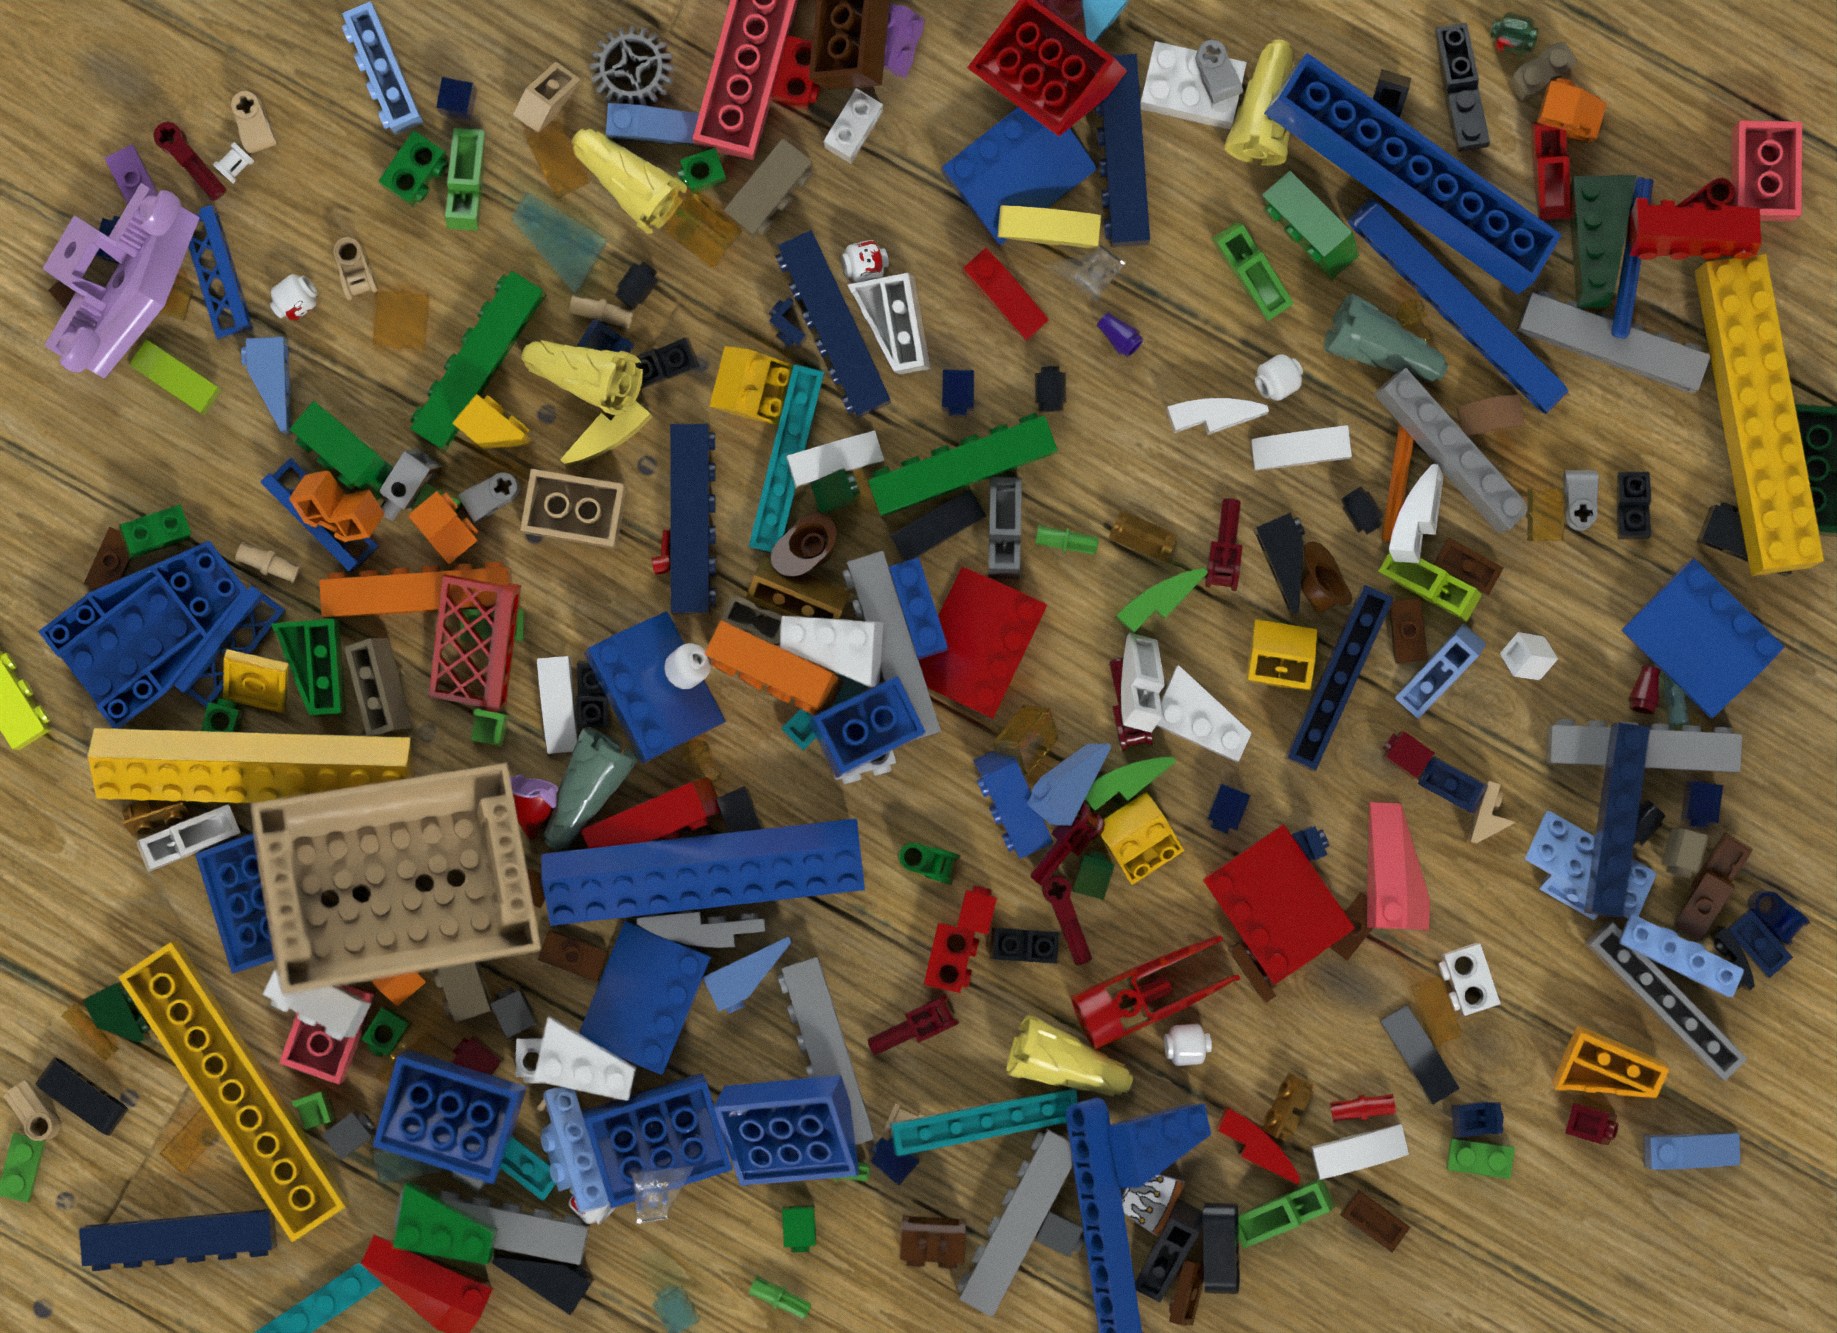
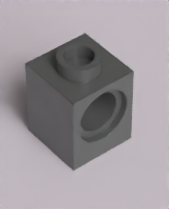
M510 987L495 994L497 1001L491 1003V1006L506 1038L538 1023L523 989L515 992L513 987Z
M355 1110L322 1136L337 1156L343 1160L376 1135L372 1130L375 1125L365 1112L360 1114Z
M1049 1210L1035 1236V1241L1070 1258L1072 1252L1078 1253L1084 1243L1085 1238L1081 1234L1083 1226Z

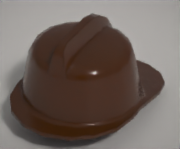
M812 513L801 518L773 547L770 557L774 569L783 576L797 577L806 574L814 567L825 564L834 553L837 537L834 522L830 517L818 513Z
M1308 542L1304 547V557L1309 570L1301 582V589L1317 613H1324L1337 604L1349 605L1352 601V594L1344 582L1334 557L1320 543Z

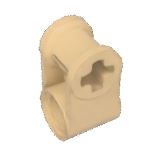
M240 91L232 98L231 108L246 153L249 155L277 145L276 134L268 119L262 101L249 91ZM247 100L254 104L250 107L251 112L248 114L241 110L245 107V101Z
M344 237L338 240L333 252L347 300H352L354 295L370 290L373 293L378 292L376 279L369 265L364 247L354 238ZM348 245H355L357 248L356 257L350 261L344 260L342 257L343 249Z

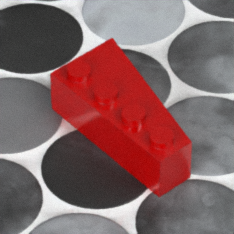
M1636 198L1628 219L1629 256H1638L1642 260L1654 259L1657 256H1670V258L1676 260L1685 259L1689 256H1702L1704 259H1716L1720 256L1734 255V258L1737 259L1750 258L1753 255H1757L1762 244L1760 208L1720 205L1715 210H1709L1705 203L1693 202L1686 207H1676L1675 201L1662 200L1660 205L1648 204V198Z
M710 777L703 778L586 827L581 832L588 849L652 842L660 838L662 840L675 839L681 836L679 830L688 826L691 831L708 824L707 818L721 813L716 799L718 795Z

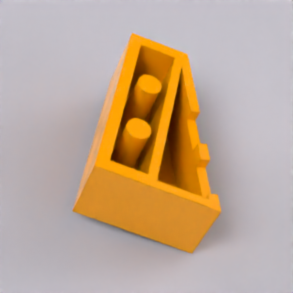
M1577 1025L1552 1083L1555 1090L1566 1091V1089L1589 1093L1605 1092L1615 1093L1616 1095L1657 1098L1670 1069L1663 1060Z

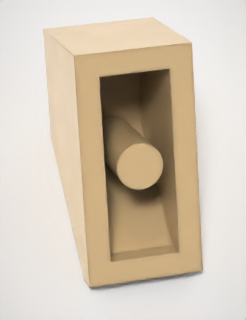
M555 62L525 89L513 115L526 126L539 133L555 118L581 79L558 62Z

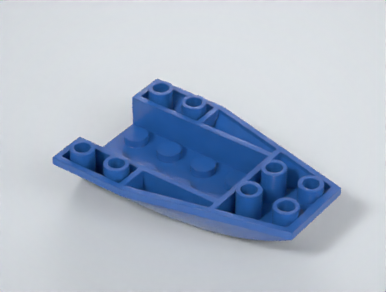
M207 541L88 593L38 632L53 652L63 659L97 703L96 707L113 729H120L169 691L247 592V588L213 544Z

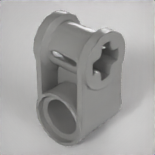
M1207 40L1202 43L1196 53L1195 60L1212 104H1217L1243 93L1238 74L1232 66L1223 44L1217 40ZM1208 49L1211 53L1218 54L1215 63H1212L1210 59L1205 60L1203 58Z
M1564 470L1563 493L1566 523L1573 530H1586L1595 522L1598 515L1597 470ZM1580 508H1582L1584 514L1589 516L1583 522H1581L1580 517L1574 515Z
M501 472L484 482L468 488L459 494L458 497L473 523H477L516 499L521 492V484L516 476ZM502 479L512 483L509 486V494L499 492L498 490L502 487L500 482Z

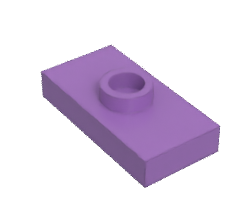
M133 144L105 158L127 204L140 183L158 192Z

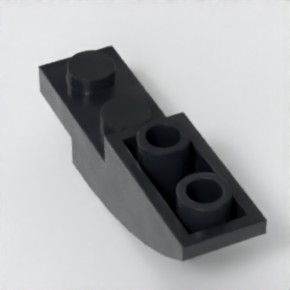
M1467 23L1438 27L1435 31L1441 78L1450 127L1454 131L1457 150L1461 152L1489 147L1490 139L1478 88L1479 77Z

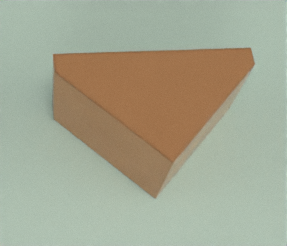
M1519 394L1491 397L1457 407L1461 430L1467 437L1525 425Z

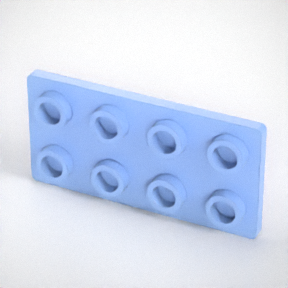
M1547 811L1543 816L1525 859L1549 873L1544 878L1539 888L1540 890L1590 919L1595 920L1599 915L1584 913L1595 837L1551 811ZM1633 858L1631 860L1624 917L1629 918L1631 915L1639 916L1656 877L1654 870Z

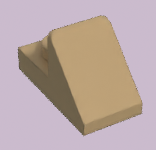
M1484 781L1489 786L1474 814L1467 842L1478 843L1516 823L1492 815L1493 809L1498 811L1502 802L1503 792L1499 791L1501 784Z

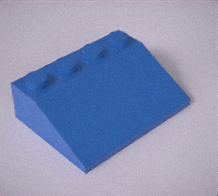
M1018 107L942 166V174L998 245L1001 246L1008 239L997 237L1000 206L1048 209L1098 168L1070 128L1058 137Z
M1695 558L1681 566L1621 630L1711 719L1784 649V646Z
M668 611L623 630L587 648L584 653L642 765L726 722L704 680L691 689H681L674 686L667 678L664 668L666 659L678 647L685 644Z
M252 833L196 853L195 856L231 973H237L274 961L255 851L254 834Z
M625 920L579 1033L611 1053L663 1075L712 955L685 944L663 938Z
M406 1049L397 1056L373 1147L494 1184L516 1125L527 1086Z
M703 1073L630 1095L628 1101L617 1099L582 1110L611 1208L733 1170Z
M842 1075L724 1086L714 1105V1110L740 1186L858 1175L851 1105Z

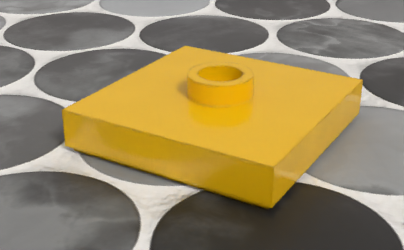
M227 649L224 655L223 699L284 713L287 707L289 663Z

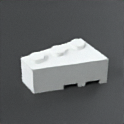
M903 273L848 284L893 371L901 375L931 369L915 277L910 273Z
M782 616L781 649L870 687L880 685L883 622Z
M1177 665L1160 700L1163 717L1156 726L1227 759L1239 762L1251 732Z
M549 1016L534 1081L628 1101L636 1067Z

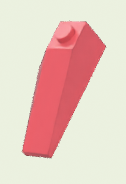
M1369 802L1367 928L1429 930L1430 897L1401 803Z

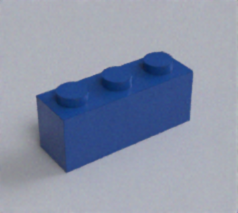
M919 557L890 566V574L918 660L948 651Z

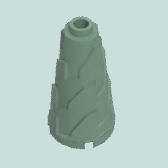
M1353 293L1348 294L1339 306L1331 321L1335 323L1333 329H1328L1325 336L1323 348L1331 354L1347 360L1354 359L1377 369L1380 366L1395 373L1407 368L1415 378L1430 383L1435 381V379L1441 380L1448 368V363L1445 362V355L1429 346L1426 340L1399 326L1400 322L1380 312L1375 305Z
M583 728L560 783L556 807L553 809L543 832V835L546 837L544 842L548 846L558 851H561L563 847H570L581 830L586 828L591 819L599 813L612 793L617 790L632 768H634L639 758L632 750L627 747L624 754H622L620 742L592 728Z

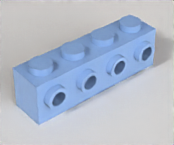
M370 1L342 13L346 22L345 25H342L343 32L348 42H354L358 53L354 54V58L360 71L366 70L370 81L366 83L371 98L379 100L382 110L378 111V115L384 128L390 127L393 133L397 135L423 124L424 121L372 2Z

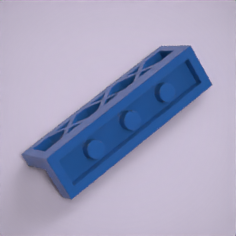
M210 205L200 208L201 213L196 214L200 217L198 222L204 221L207 236L204 242L192 236L188 248L217 339H221L253 329L254 327L218 210ZM195 243L201 245L199 251H197ZM206 248L213 251L217 263L213 272L202 267L200 261ZM204 272L210 275L208 281H206ZM215 278L222 281L226 294L222 301L217 300L210 294L209 289ZM213 302L219 304L217 311L215 310ZM225 307L231 310L236 326L221 330L218 319Z
M290 458L273 475L269 473L260 483L348 571L354 573L380 546L371 537L364 538L363 540L369 547L356 559L348 551V542H344L343 546L334 537L335 533H330L327 528L319 524L317 528H314L304 523L289 500L295 489H287L279 481L291 468L300 475V481L304 475H307Z
M251 585L173 685L183 693H188L207 708L208 702L214 703L223 692V679L219 683L218 676H223L224 672H217L216 659L221 653H226L227 649L225 647L231 641L232 646L229 650L244 651L243 653L252 655L271 631V623H277L286 610L260 589ZM263 600L275 610V613L267 622L256 623L255 609ZM251 617V624H244ZM264 626L257 634V627ZM252 628L253 641L250 645L237 647L236 633L240 629ZM212 666V673L205 674L207 670ZM213 677L214 690L207 699L193 689L201 678Z

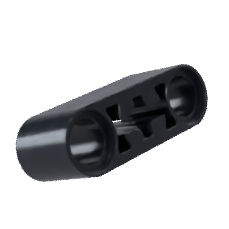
M53 1057L35 1083L44 1093L107 1136L112 1134L128 1111V1108L122 1102L57 1057Z
M1204 1203L1203 1255L1205 1293H1239V1210L1237 1203Z

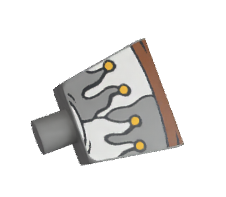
M420 449L404 451L379 491L386 497L380 506L385 513L384 516L394 521L401 509L413 508L425 484L431 485L444 466ZM402 484L406 487V493L402 490Z
M1159 1173L1141 1188H1120L1124 1214L1154 1235L1160 1237L1185 1184L1184 1180Z

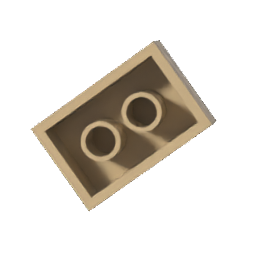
M531 469L520 531L529 535L617 549L627 487L620 483Z

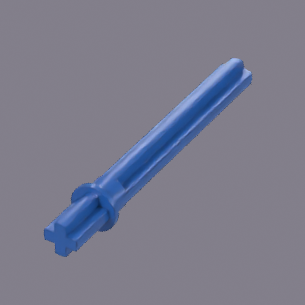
M1638 177L1637 181H1635L1630 214L1636 198H1648V204H1650L1654 183L1652 179ZM1628 231L1611 332L1613 337L1626 339L1630 334L1641 259L1638 256H1629Z

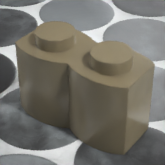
M1565 41L1557 42L1549 46L1538 59L1523 64L1509 80L1508 85L1520 102L1531 100L1540 94L1551 80L1562 79L1575 65L1577 58Z
M730 597L721 616L726 623L747 633L751 632L754 636L770 644L780 645L781 615L770 610H759L756 605L745 598Z
M1671 828L1661 865L1667 866V873L1691 878L1693 872L1699 873L1709 836L1683 828Z

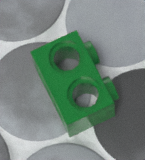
M413 130L378 182L392 194L411 207H414L416 202L422 203L430 191L428 185L434 176L439 178L448 165L446 161L448 155L444 150ZM422 151L432 152V160L426 165L417 163V157ZM406 176L413 177L415 182L411 189L404 191L399 188L402 178Z
M181 504L122 523L119 527V532L130 560L190 540L191 531Z

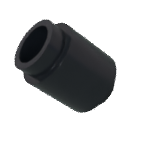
M643 261L640 265L633 263L616 286L618 290L615 296L635 310L638 304L642 305L659 282L655 278L658 272Z
M1058 366L1041 367V373H1035V404H1038L1039 412L1064 411L1063 403H1067L1066 373L1060 372Z
M1362 486L1341 499L1344 505L1342 509L1358 533L1364 530L1366 535L1383 525L1380 519L1384 517V514L1369 491L1365 492Z
M1649 800L1639 804L1634 845L1637 843L1643 846L1663 825L1661 821L1666 817Z

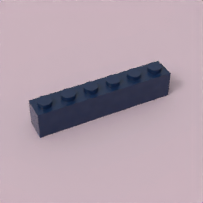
M1137 54L1111 55L1127 72L1109 96L1095 107L1096 116L1102 115V127L1097 128L1098 146H1104L1105 158L1099 159L1100 177H1106L1107 189L1102 190V207L1109 210V220L1104 221L1105 239H1111V247L1149 245L1150 229Z
M812 230L777 245L780 254L776 255L775 258L782 273L788 271L793 280L788 286L795 301L802 299L806 308L805 311L801 312L808 329L815 327L819 339L814 340L822 358L827 355L833 367L828 368V372L835 386L841 384L846 395L842 396L841 399L848 414L854 412L858 419L890 404L891 399Z
M670 424L672 614H710V607H716V588H710V576H716V557H710V544H716V525H710V513H716V494H710V482H716V463H710V450H716V433L710 432L708 424Z
M1367 585L1360 588L1284 759L1308 770H1317L1394 597Z
M1621 722L1611 725L1584 913L1614 918L1624 916L1650 727Z
M270 1209L94 1224L79 1228L82 1267L92 1266V1271L111 1269V1264L123 1263V1268L142 1267V1261L155 1260L156 1266L174 1264V1258L185 1257L187 1263L206 1261L205 1256L218 1255V1260L237 1258V1253L249 1252L250 1257H262L269 1255L268 1250L277 1247L275 1216Z

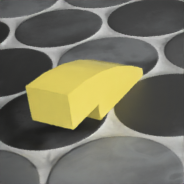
M1002 205L1000 206L997 237L1054 246L1061 244L1092 248L1099 244L1101 215L1058 209Z
M637 401L634 402L632 407L624 405L621 409L627 412L614 416L612 420H609L604 414L600 413L560 461L569 467L604 455L637 433L652 418V415Z

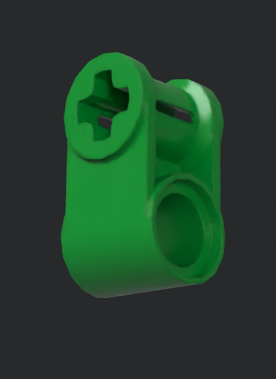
M913 842L907 843L900 848L898 860L903 868L925 875L926 878L952 885V871L956 860H959L961 855ZM912 847L917 848L921 853L920 862L914 866H910L904 861L905 851ZM945 859V863H944V866H943V870H942V872L940 873L943 860Z

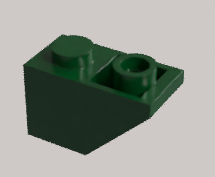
M844 468L810 483L821 514H827L857 504L855 496L861 494L855 476L853 474L848 475Z
M1090 851L1089 856L1082 855L1072 891L1104 900L1115 863L1108 862L1110 856L1095 851Z
M117 982L83 999L96 1028L136 1042H142L151 1038L148 1033L151 1030L150 1025L142 1014L139 1015L133 999L121 982Z

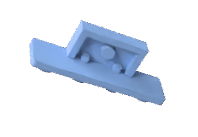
M1636 915L1629 916L1619 939L1620 944L1729 998L1734 996L1744 972L1741 967L1706 951V948L1701 944L1692 941L1688 942L1678 937V934L1673 930L1664 927L1660 928Z
M558 1087L546 1090L543 1096L551 1123L541 1130V1145L549 1157L552 1180L557 1184L558 1191L572 1189L579 1212L607 1206L609 1204L575 1089Z

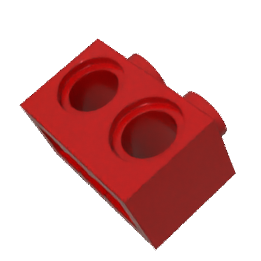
M787 35L771 92L772 101L805 110L809 109L810 102L816 103L820 85L815 84V82L809 79L810 64L800 65L796 61L800 53H811L812 41ZM793 82H801L805 85V90L800 95H792L788 92L789 85Z
M973 885L972 891L965 890L957 928L988 935L997 897L991 896L992 889Z
M938 922L924 985L961 993L962 987L968 988L972 969L967 968L969 956L976 957L980 940L974 938V931ZM952 934H960L965 939V946L959 952H953L947 947V939ZM945 965L956 967L958 971L956 980L950 983L944 982L939 976L940 969Z

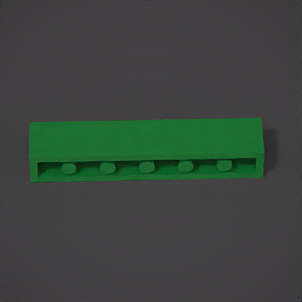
M512 270L508 276L505 274L501 276L494 288L497 293L491 302L486 301L477 315L480 318L474 329L472 327L467 329L460 343L463 346L457 355L453 353L444 366L446 373L441 381L435 380L427 392V396L430 397L423 408L419 406L410 419V422L413 423L410 429L445 452L460 430L453 422L476 394L480 397L482 396L546 296V293L541 288Z
M1036 413L1020 418V424L1008 428L1007 424H1003L990 429L991 435L981 439L976 434L960 440L961 446L951 450L946 445L932 450V457L920 461L919 456L901 462L902 468L890 471V468L886 467L871 473L873 478L868 480V484L880 517L888 516L1056 454L1058 449L1045 415L1038 417Z

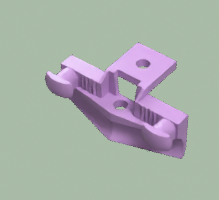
M140 183L109 237L74 215L42 269L76 291L44 346L62 356L60 363L67 370L82 372L86 368L105 378L164 308L200 219L197 215L181 207L179 198L172 192L161 190L158 193ZM99 248L120 263L106 287L82 278Z

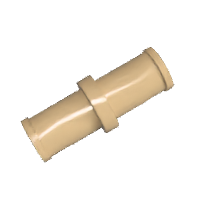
M573 294L568 313L629 329L634 309L608 304L605 299L597 301Z
M245 542L240 544L235 556V561H240L260 569L261 574L267 575L270 573L293 584L301 569L300 564H295L275 556L276 552L269 550L265 552Z

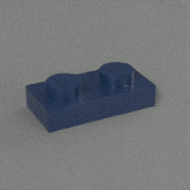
M1435 756L1428 762L1418 782L1420 786L1470 813L1476 812L1489 786Z
M1747 910L1727 928L1742 950L1767 978L1772 977L1793 958L1752 910Z

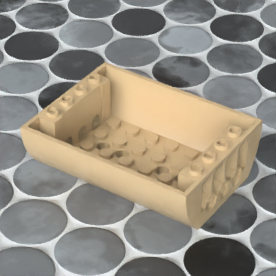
M507 763L251 804L256 857L276 975L283 995L541 950ZM452 871H458L463 874L465 882L460 887H453L448 883L447 875ZM421 876H427L433 881V889L429 892H421L416 888L415 881ZM357 887H365L370 891L371 897L365 903L356 902L352 896L353 890ZM326 892H333L338 896L339 903L334 908H326L320 901L321 896Z

